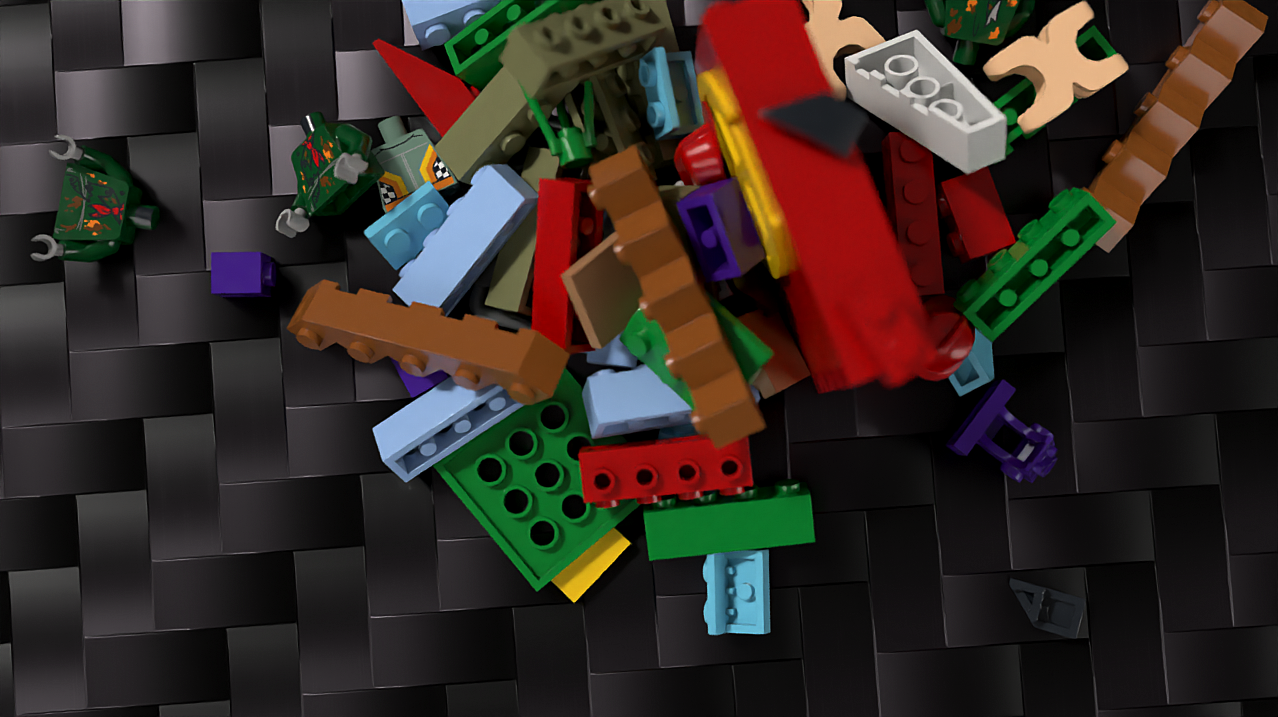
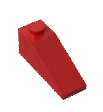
M379 38L372 43L442 137L480 94L479 90L473 86L467 89L461 79Z

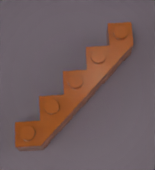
M1209 0L1197 16V19L1201 22L1184 47L1179 45L1171 54L1165 64L1169 69L1152 94L1146 93L1133 111L1137 116L1121 140H1114L1101 158L1105 163L1089 187L1081 189L1089 192L1117 221L1095 243L1109 253L1134 226L1141 204L1167 177L1173 157L1199 129L1204 111L1232 81L1236 64L1264 33L1268 16L1244 0Z
M636 144L589 167L593 185L587 187L590 197L598 211L605 208L614 222L618 240L613 242V247L622 265L631 264L639 277L644 294L643 297L638 299L640 307L648 322L656 320L665 334L670 353L664 355L665 362L674 379L682 377L691 391L696 410L691 411L690 416L699 435L708 434L716 449H719L764 428L765 424L756 398L749 383L745 382L736 362L737 357L728 337L715 317L710 306V298L698 272L694 270L684 248L686 246L672 216L669 215L659 195L661 192Z
M325 279L307 290L286 328L296 335L299 343L310 349L321 351L337 342L347 349L348 354L352 358L360 362L372 364L386 356H390L400 363V367L405 372L414 376H421L422 378L442 369L453 376L454 382L464 389L477 391L496 383L508 391L510 398L526 405H532L551 398L570 356L568 352L534 330L521 327L518 334L499 330L497 321L468 314L461 321L445 317L444 309L412 301L408 308L391 303L393 300L390 295L362 288L359 289L357 295L340 291L339 283Z

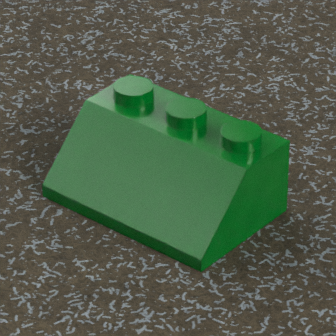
M707 292L715 317L720 326L723 327L737 357L736 362L745 382L751 385L774 353ZM640 307L630 319L619 340L633 355L637 356L664 384L668 385L682 398L693 411L696 410L691 391L683 378L674 379L665 362L664 355L670 353L665 334L656 320L648 322Z

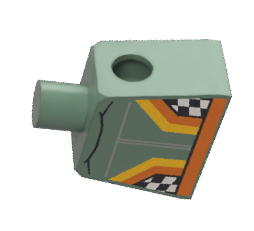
M400 116L387 118L378 124L386 144L372 149L371 152L385 172L377 181L385 214L427 181L431 182L443 198L463 190L452 171L434 149V144L423 129L407 133Z

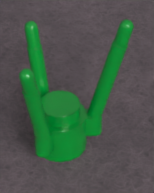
M587 80L584 83L585 132L582 133L581 127L570 126L566 108L564 107L563 100H561L556 106L562 129L557 133V138L536 97L531 98L520 85L548 141L551 156H558L561 169H576L590 164L593 161L591 148L598 145L594 133L592 82Z

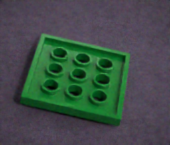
M565 367L551 398L532 405H523L433 465L537 592L641 505L637 503L636 498L621 499L620 505L610 508H596L595 502L586 503L584 515L576 519L570 518L564 513L563 502L569 495L576 494L584 499L580 463L569 455L568 445L570 441L575 437H585L589 440L591 446L627 442L622 435L592 439L582 397L583 388ZM552 405L561 407L565 413V421L557 429L547 428L542 421L544 410ZM518 432L529 433L534 441L533 449L524 456L517 455L511 448V440ZM487 458L498 460L502 466V474L494 482H488L480 475V465ZM545 463L554 464L560 472L559 481L552 487L541 485L537 479V471ZM514 489L523 491L528 497V506L522 513H513L506 506V496ZM539 521H546L554 528V539L547 545H540L532 538V528Z

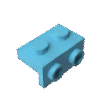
M654 47L639 60V80L642 86L645 87L648 100V123L654 130L656 141L685 138L704 124L691 51L665 53L664 47Z
M427 181L363 232L391 266L397 270L405 263L415 259L419 252L425 248L423 246L425 238L433 230L440 228L448 218L447 211L450 206L431 182Z
M750 549L707 554V559L703 565V577L707 582L708 599L704 606V619L708 624L709 635H720L723 633H770L769 549Z

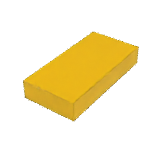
M614 527L551 581L575 603L631 542Z

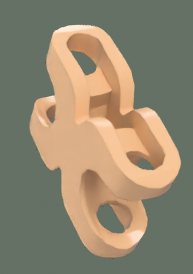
M801 0L810 12V20L806 25L834 94L837 98L845 101L847 94L846 86L833 70V59L841 54H856L886 41L861 17L853 16L842 21L839 20L838 17L842 8L841 0Z
M1086 1L1079 2L1051 19L1041 30L1038 39L1034 36H1024L992 57L983 67L984 72L991 81H998L1003 77L1018 74L1025 76L1033 83L1036 91L1034 104L1024 114L1020 115L1017 120L1025 134H1029L1063 113L1071 106L1074 97H1090L1129 69L1128 64L1120 54H1115L1097 62L1088 60L1079 53L1075 42L1077 31L1083 28L1085 23L1094 16V12Z

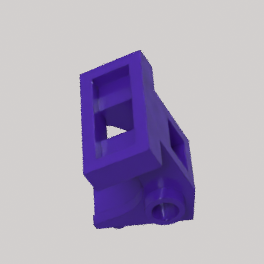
M1003 379L993 381L947 442L946 446L957 455L967 456L974 445L978 444L1003 464L999 469L1018 483L1023 478L1033 483L1038 475L1044 478L1057 461L1055 455L1058 449L1055 447L1053 434L1035 422L1029 428L1015 418L1004 405L1016 389ZM1004 424L1022 437L1011 454L992 441Z

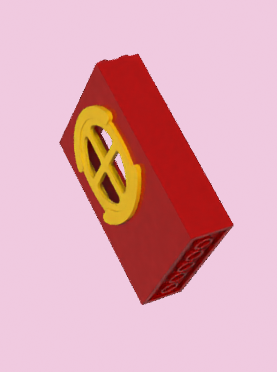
M723 0L708 7L705 10L706 15L701 16L694 65L700 103L702 100H705L708 104L716 128L723 163L729 178L737 177L766 256L762 259L763 263L771 275L818 394L849 387L878 375L834 306L884 275L933 352L940 351L855 142L847 158H838L800 135L791 136L759 117L764 109L793 101L805 95L828 92L835 96L797 1L742 0L732 4L731 0Z

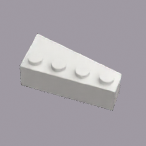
M918 30L911 31L844 58L847 98L965 173H971L1005 158L1007 118Z

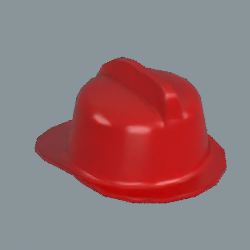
M705 100L701 101L704 124L680 141L674 155L675 167L685 186H704L728 179L723 167L716 128Z
M946 295L933 296L922 306L940 351L935 352L936 360L915 372V374L923 379L938 381L948 378L969 355L974 344L975 327L968 321L965 315L961 314L952 305L956 301L953 297Z

